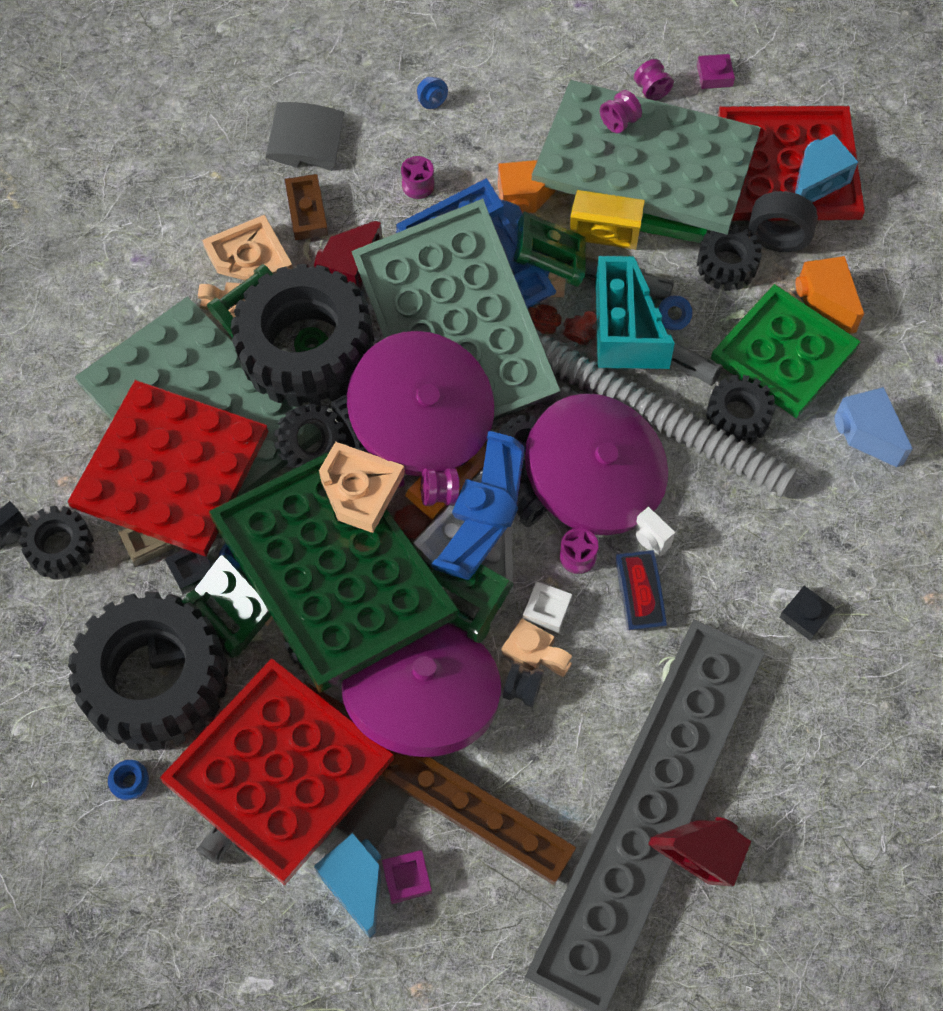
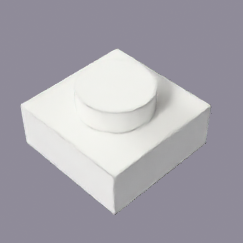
M647 507L638 515L637 526L634 532L642 546L648 550L653 549L659 556H662L671 548L675 531Z
M536 581L525 608L523 619L559 633L571 602L572 594Z

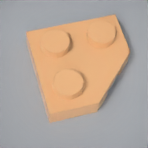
M265 215L202 240L217 273L245 281L254 274V269L261 264L266 265L273 275L281 267L287 266V269H293L289 257Z
M335 442L319 469V473L338 521L373 533L404 477L405 470L404 465L387 461L381 457Z

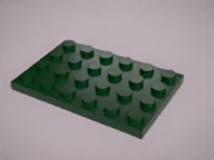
M329 452L209 511L217 530L319 693L458 618L457 607L387 508L373 533L338 521L319 473V469Z

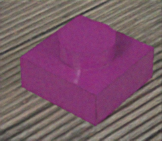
M730 54L698 56L697 70L701 89L733 87L735 77Z
M422 850L382 860L392 904L432 894Z

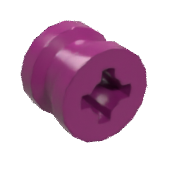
M651 59L643 63L636 70L633 78L637 86L643 88V94L646 99L654 101L666 96L674 85L673 78L670 74L664 73V65L658 59Z
M628 90L618 92L614 100H607L600 106L599 112L603 123L614 133H621L628 127V123H635L642 117V107L639 100Z
M412 156L402 163V190L408 197L423 199L433 192L435 187L434 167L429 159L422 156Z
M433 468L423 469L420 486L423 505L433 506L436 502H443L446 506H455L459 496V477L455 468H447L444 472H436Z
M574 528L563 536L559 555L560 562L567 571L574 574H583L594 567L599 548L595 534L587 529Z

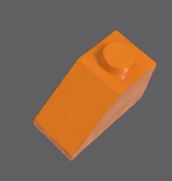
M537 160L498 163L500 199L518 205L522 213L524 211L536 213L555 193L556 190L546 188L544 183L531 180Z
M845 256L804 262L800 276L796 278L795 282L797 295L803 297L805 305L847 333H856L864 316V311Z

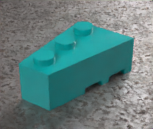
M634 256L598 257L596 275L598 368L670 369L675 343L671 334L668 335L662 323V315L659 308H655L649 295L650 289Z

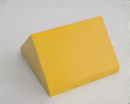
M577 190L571 212L570 231L585 236L588 243L636 250L645 200Z

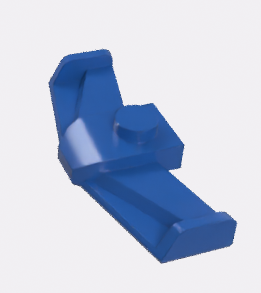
M488 431L481 483L466 479L452 510L456 519L465 522L439 557L431 564L434 570L466 580L472 577L505 530L511 527L518 511L517 498L525 447L514 437L493 431Z

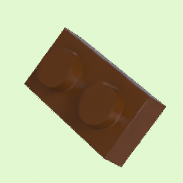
M312 174L284 179L295 241L328 236L318 175Z

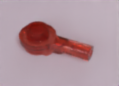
M541 304L537 308H528L535 329L543 334L555 333L557 327L562 324V316L552 306Z
M587 311L583 316L575 315L574 318H566L563 323L565 327L563 335L577 344L587 346L590 339H595L597 335L595 329L592 328L597 321L596 314L592 311Z
M415 504L407 505L401 510L396 511L394 520L408 540H415L432 522V519Z

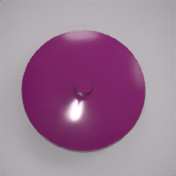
M401 332L379 341L364 354L352 374L348 387V414L353 430L361 444L372 455L381 457L389 462L393 461L404 465L405 474L421 477L424 468H433L436 472H444L447 468L458 469L481 449L487 440L488 431H491L494 397L490 382L483 368L461 345L449 338L431 332Z
M598 394L572 395L551 405L540 416L529 433L525 448V464L530 484L546 509L566 525L572 528L590 530L595 535H616L634 529L637 526L638 515L647 507L654 512L660 505L668 483V463L664 448L651 425L638 412L623 402Z
M449 623L342 681L343 702L357 728L369 739L386 749L418 757L450 754L478 740L493 722L501 696L499 670L489 651L482 643H476L468 638L466 631Z

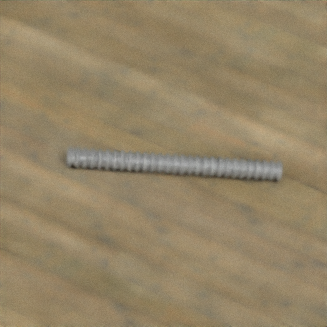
M536 330L553 374L559 373L560 379L566 380L568 378L570 384H579V389L583 391L588 389V394L603 395L623 402L638 412L651 427L655 425L657 427L656 431L660 433L666 431L667 437H677L676 441L678 443L686 442V447L689 449L695 447L697 453H706V458L710 460L714 457L717 464L725 463L726 469H736L737 475H747L746 479L748 481L756 480V485L759 487L762 485L767 486V491L772 492L774 490L778 492L777 496L780 498L789 491L797 476V469H787L786 463H776L777 459L772 456L769 459L766 457L765 452H756V447H746L745 441H735V436H726V431L722 429L718 432L715 430V425H705L706 420L702 418L699 421L696 420V415L692 413L687 415L686 410L683 408L677 410L676 404H666L665 398L657 399V394L653 392L650 394L646 393L647 389L644 387L638 389L637 383L633 381L630 384L627 383V378L623 376L618 378V373L614 371L609 373L608 368H598L596 361L590 363L588 357H579V352L575 350L571 353L568 346L560 347V342L556 340L551 342V337L547 335L542 337V333Z

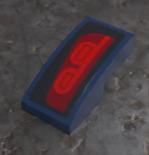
M654 550L616 554L619 589L623 595L627 630L667 626Z

